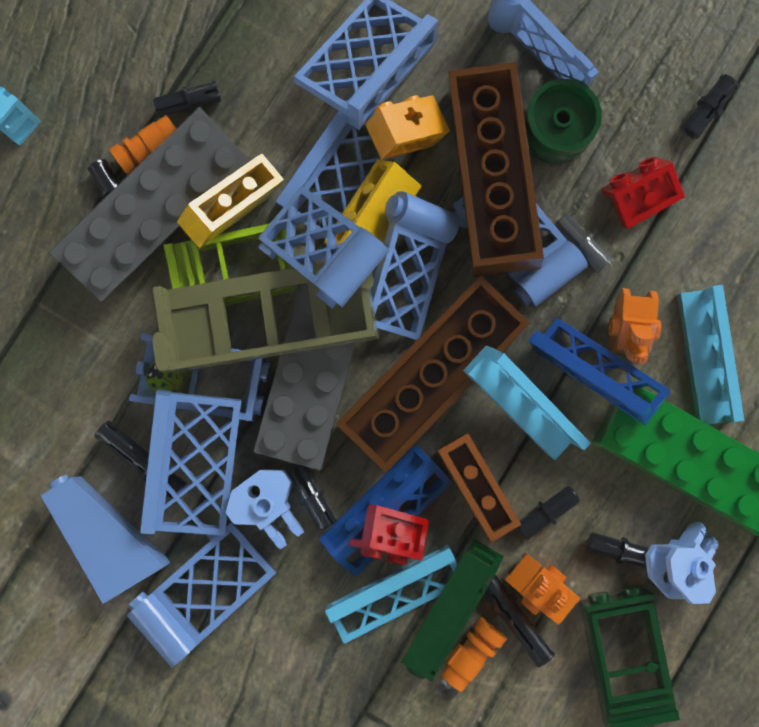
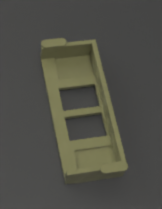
M326 262L314 264L313 274L315 276L324 267ZM295 268L169 290L161 286L153 287L159 332L155 333L152 337L156 367L160 371L179 373L379 339L371 288L374 284L373 273L367 277L343 308L337 303L331 308L315 294L319 288ZM308 284L316 338L279 344L271 290ZM260 292L268 346L232 352L224 298Z

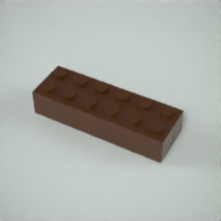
M516 62L448 71L449 96L473 277L541 269L544 254Z
M480 276L355 403L336 425L386 473L474 382L463 370L487 345L503 352L528 327L530 322Z

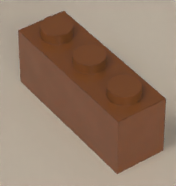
M464 433L436 450L485 537L490 542L497 540L521 525L468 433Z

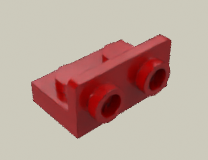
M650 157L641 161L638 164V168L629 173H620L609 180L610 183L601 188L603 195L611 198L622 227L627 229L685 198L673 162L657 157Z
M368 505L362 540L350 539L349 546L361 549L360 555L381 559L382 554L388 555L387 562L407 565L408 559L422 561L429 520L378 505Z

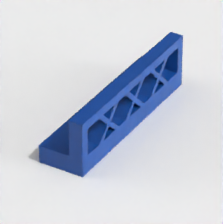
M559 318L553 322L545 334L536 330L528 340L535 353L643 425L649 422L671 393L670 389ZM561 330L570 336L572 347L564 348L554 342L553 338ZM576 340L583 345L576 346ZM594 351L598 354L599 365L591 366L580 359L578 353ZM603 358L608 360L610 363H604ZM622 369L626 372L628 383H617L605 375V370ZM631 376L639 381L632 382ZM650 387L658 392V394L649 404L635 395L633 389Z
M415 444L319 540L331 556L356 577L374 559L361 555L353 563L347 559L356 549H359L349 546L350 539L362 540L368 505H378L399 511V507L405 501L412 500L411 506L403 513L418 516L452 481ZM435 473L439 479L430 488L423 489L424 482Z

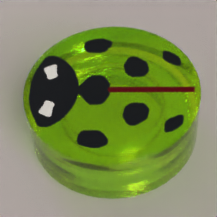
M154 363L147 371L146 382L148 387L155 393L156 389L170 390V392L174 393L182 383V373L160 371Z

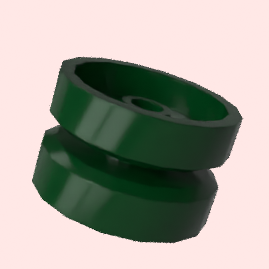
M560 78L546 82L535 91L524 113L528 149L533 157L548 164L561 165L574 161L585 152L595 138L602 119V109L598 97L588 86L577 80Z

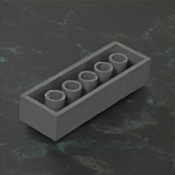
M199 107L78 222L49 253L102 302L180 226L177 221L189 203L233 174L248 158Z
M326 258L316 260L314 264L326 262ZM308 284L300 285L284 343L316 338ZM357 343L280 355L254 453L317 470L323 469Z

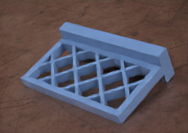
M364 0L294 76V83L347 115L348 124L360 130L374 114V109L391 95L436 43L438 20L429 14L421 19L390 0ZM376 5L385 10L387 16L369 18L368 12ZM407 23L413 28L410 32L395 33L394 24ZM389 25L390 34L372 36L371 27ZM366 28L368 37L349 39L348 33L352 29ZM393 44L394 50L390 54L376 55L375 45ZM370 47L371 56L352 57L351 48ZM347 50L348 59L329 61L328 55L332 51ZM373 65L374 72L371 76L356 77L354 67ZM350 68L351 78L332 80L331 70ZM327 71L328 81L313 82L308 79L312 72ZM351 87L354 89V95L347 102L337 97L334 89Z
M353 92L350 93L345 102H347L354 95ZM338 111L280 194L274 206L281 211L301 185L310 190L314 184L316 192L313 194L321 200V196L339 193L344 212L347 207L344 192L358 190L360 185L343 188L340 169L358 166L362 184L365 179L363 165L375 164L377 159L381 160L380 156L379 158L362 160L359 142L371 141V136L357 137L356 128L348 124V116ZM350 130H351V132H352V138H350V139H345V137L348 135V133H349ZM354 143L357 161L339 164L336 150L340 145ZM406 154L383 160L393 161L400 165ZM333 156L334 165L326 166ZM335 170L338 189L320 191L318 176L321 172ZM328 216L317 219V221L321 220L322 228L327 227L326 219H328ZM316 224V230L320 229L321 227Z
M156 389L141 519V534H155V531L225 536L226 509L230 497L241 399L173 393L170 390ZM177 402L192 403L200 414L184 426L175 415ZM199 404H205L210 406L203 410V408ZM218 406L233 407L231 420L220 429L208 416ZM202 418H205L216 432L200 444L188 429ZM175 422L180 429L173 434ZM230 428L228 440V438L223 433ZM185 433L196 448L180 459L171 449L172 442ZM220 436L228 446L227 454L215 462L204 448ZM201 452L211 466L195 477L185 463ZM170 457H172L176 463L169 468ZM226 462L224 473L220 466ZM180 467L192 481L176 493L168 483V476ZM216 470L224 482L223 487L211 496L200 482ZM194 486H197L207 500L192 511L181 497ZM166 491H168L172 497L165 502ZM222 495L220 506L215 500ZM175 501L188 514L179 522L163 521L164 510ZM212 504L220 513L218 525L203 524L196 515ZM192 519L196 524L187 522H189Z

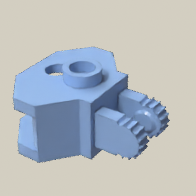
M259 470L231 491L226 514L233 524L257 525L260 530H265L280 550L287 544L284 536L272 523L280 515L293 534L300 536L304 533L303 528L289 510L291 506L287 501L293 482L286 470ZM254 485L260 489L259 496H255L252 493Z
M695 521L688 525L679 540L671 539L669 544H652L645 554L648 578L668 599H685L691 604L710 603L716 593L713 574L716 564L713 562L712 557L716 552L715 550L718 549L719 542L714 536L705 534L707 528L702 522ZM665 572L668 575V581L666 583L663 579Z

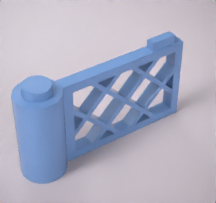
M491 0L487 19L488 24L493 30L499 33L511 32L555 79H573L588 87L591 86L599 71L530 0Z
M302 185L258 238L262 241L258 247L272 259L278 254L319 288L315 295L331 308L336 303L343 308L389 252V249L363 227L360 228ZM306 199L309 200L308 212L297 215L299 207ZM328 216V226L316 230L317 219ZM307 222V232L295 236L296 225ZM287 228L286 239L276 242L272 241L280 230ZM348 230L352 231L343 243L336 245L337 233ZM327 237V248L315 251V240ZM306 243L305 254L294 257V246ZM326 258V264L315 276L313 274L314 261Z
M399 191L388 199L385 206L389 227L384 245L389 249V252L377 265L371 293L375 314L378 305L384 301L390 313L383 320H376L377 328L418 340L421 336L446 245L454 239L458 232L459 217L456 213L406 192ZM398 235L405 238L409 249L400 256H398L395 249ZM427 246L434 248L430 262L424 265L419 251ZM412 257L417 271L406 277L401 263ZM394 268L399 283L388 289L385 279L387 272ZM420 278L423 285L420 295L414 298L409 284ZM403 290L408 303L397 310L392 296ZM411 310L414 319L411 329L408 331L405 330L400 317Z
M463 197L452 204L453 213H456L459 217V227L462 231L467 229ZM538 205V219L541 223L539 224L540 231H548L555 241L547 248L543 247L544 260L541 269L506 273L516 287L513 293L517 300L524 307L529 304L533 308L537 307L588 267L581 251L572 242L566 240Z
M232 522L226 526L225 536L207 534L206 536L211 541L149 596L143 591L127 605L131 612L126 616L171 668L178 664L203 639L276 574V571ZM230 532L240 542L239 557L219 556L220 541ZM216 546L215 556L206 555L212 548ZM244 548L251 554L252 557H243ZM200 559L215 560L213 580L193 579L194 565ZM219 560L239 561L238 581L218 580ZM243 561L258 562L266 571V574L257 582L242 581ZM189 570V579H180ZM173 583H188L187 603H173L164 591ZM193 584L213 585L211 605L192 604ZM217 585L237 586L236 601L231 605H216ZM241 586H251L241 595ZM178 608H186V617ZM191 608L211 609L210 624L200 633L190 623ZM215 610H225L215 619Z

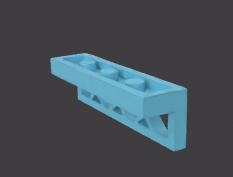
M723 285L678 294L677 300L696 418L708 425L745 421Z
M486 345L463 370L553 460H556L570 443L582 450H585L591 444L504 353Z
M445 545L423 556L422 561L415 560L327 604L325 612L330 623L334 622L345 644L439 597L447 583L441 584L432 581L433 572L450 564L454 572L457 566L456 560L449 546ZM415 581L425 583L420 597L413 600L401 596L403 587ZM429 585L437 587L427 593ZM385 596L394 598L390 612L382 615L370 610L373 602ZM399 600L406 602V604L396 608ZM355 611L363 613L364 617L361 626L347 633L341 618ZM368 615L376 618L366 623Z

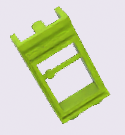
M269 224L219 234L200 249L193 240L164 245L172 288L206 283L199 252L215 248L218 251L223 280L229 279L222 247L257 240ZM287 228L280 230L275 236L274 242L286 239ZM277 254L280 270L293 268ZM299 286L271 290L272 296L298 291ZM260 292L224 298L225 306L261 299Z

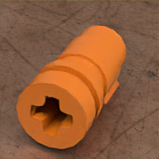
M165 115L137 132V135L131 139L124 138L122 145L117 143L108 150L124 173L128 175L176 128Z
M479 617L473 625L475 630H469L466 634L468 639L463 645L458 644L446 660L448 665L441 673L442 677L460 692H463L468 684L475 679L485 666L487 659L497 654L496 648H501L507 640V637L496 626L483 617Z

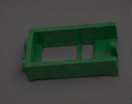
M473 538L468 549L463 554L401 663L407 666V670L419 679L426 678L431 682L434 680L488 588L491 579L494 578L504 557Z
M641 585L621 588L622 593L609 595L606 591L588 594V600L579 601L603 724L606 727H647L680 720L654 601L655 594L647 589H642ZM643 610L653 662L649 661L646 665L608 672L597 619ZM644 671L649 673L655 672L657 688L616 696L612 695L609 678Z

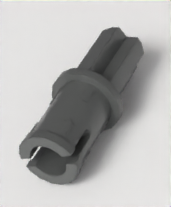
M569 214L563 215L554 224L566 240L572 242L581 251L587 263L596 273L600 272L612 260L592 239L594 235L592 233L588 235Z

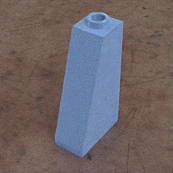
M63 475L49 483L50 490L40 495L102 604L170 564L168 558L81 476L69 478L67 475Z

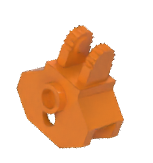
M627 288L621 289L616 297L613 314L608 325V347L610 352L625 354L626 358L634 364L639 365L647 362L653 342L658 340L661 334V321L657 320L659 305L657 291H649L645 297L631 296L630 290Z
M524 552L519 564L510 575L507 573L503 579L524 596L520 602L535 615L542 611L559 625L580 600V597L563 584L567 577L550 564L545 569Z

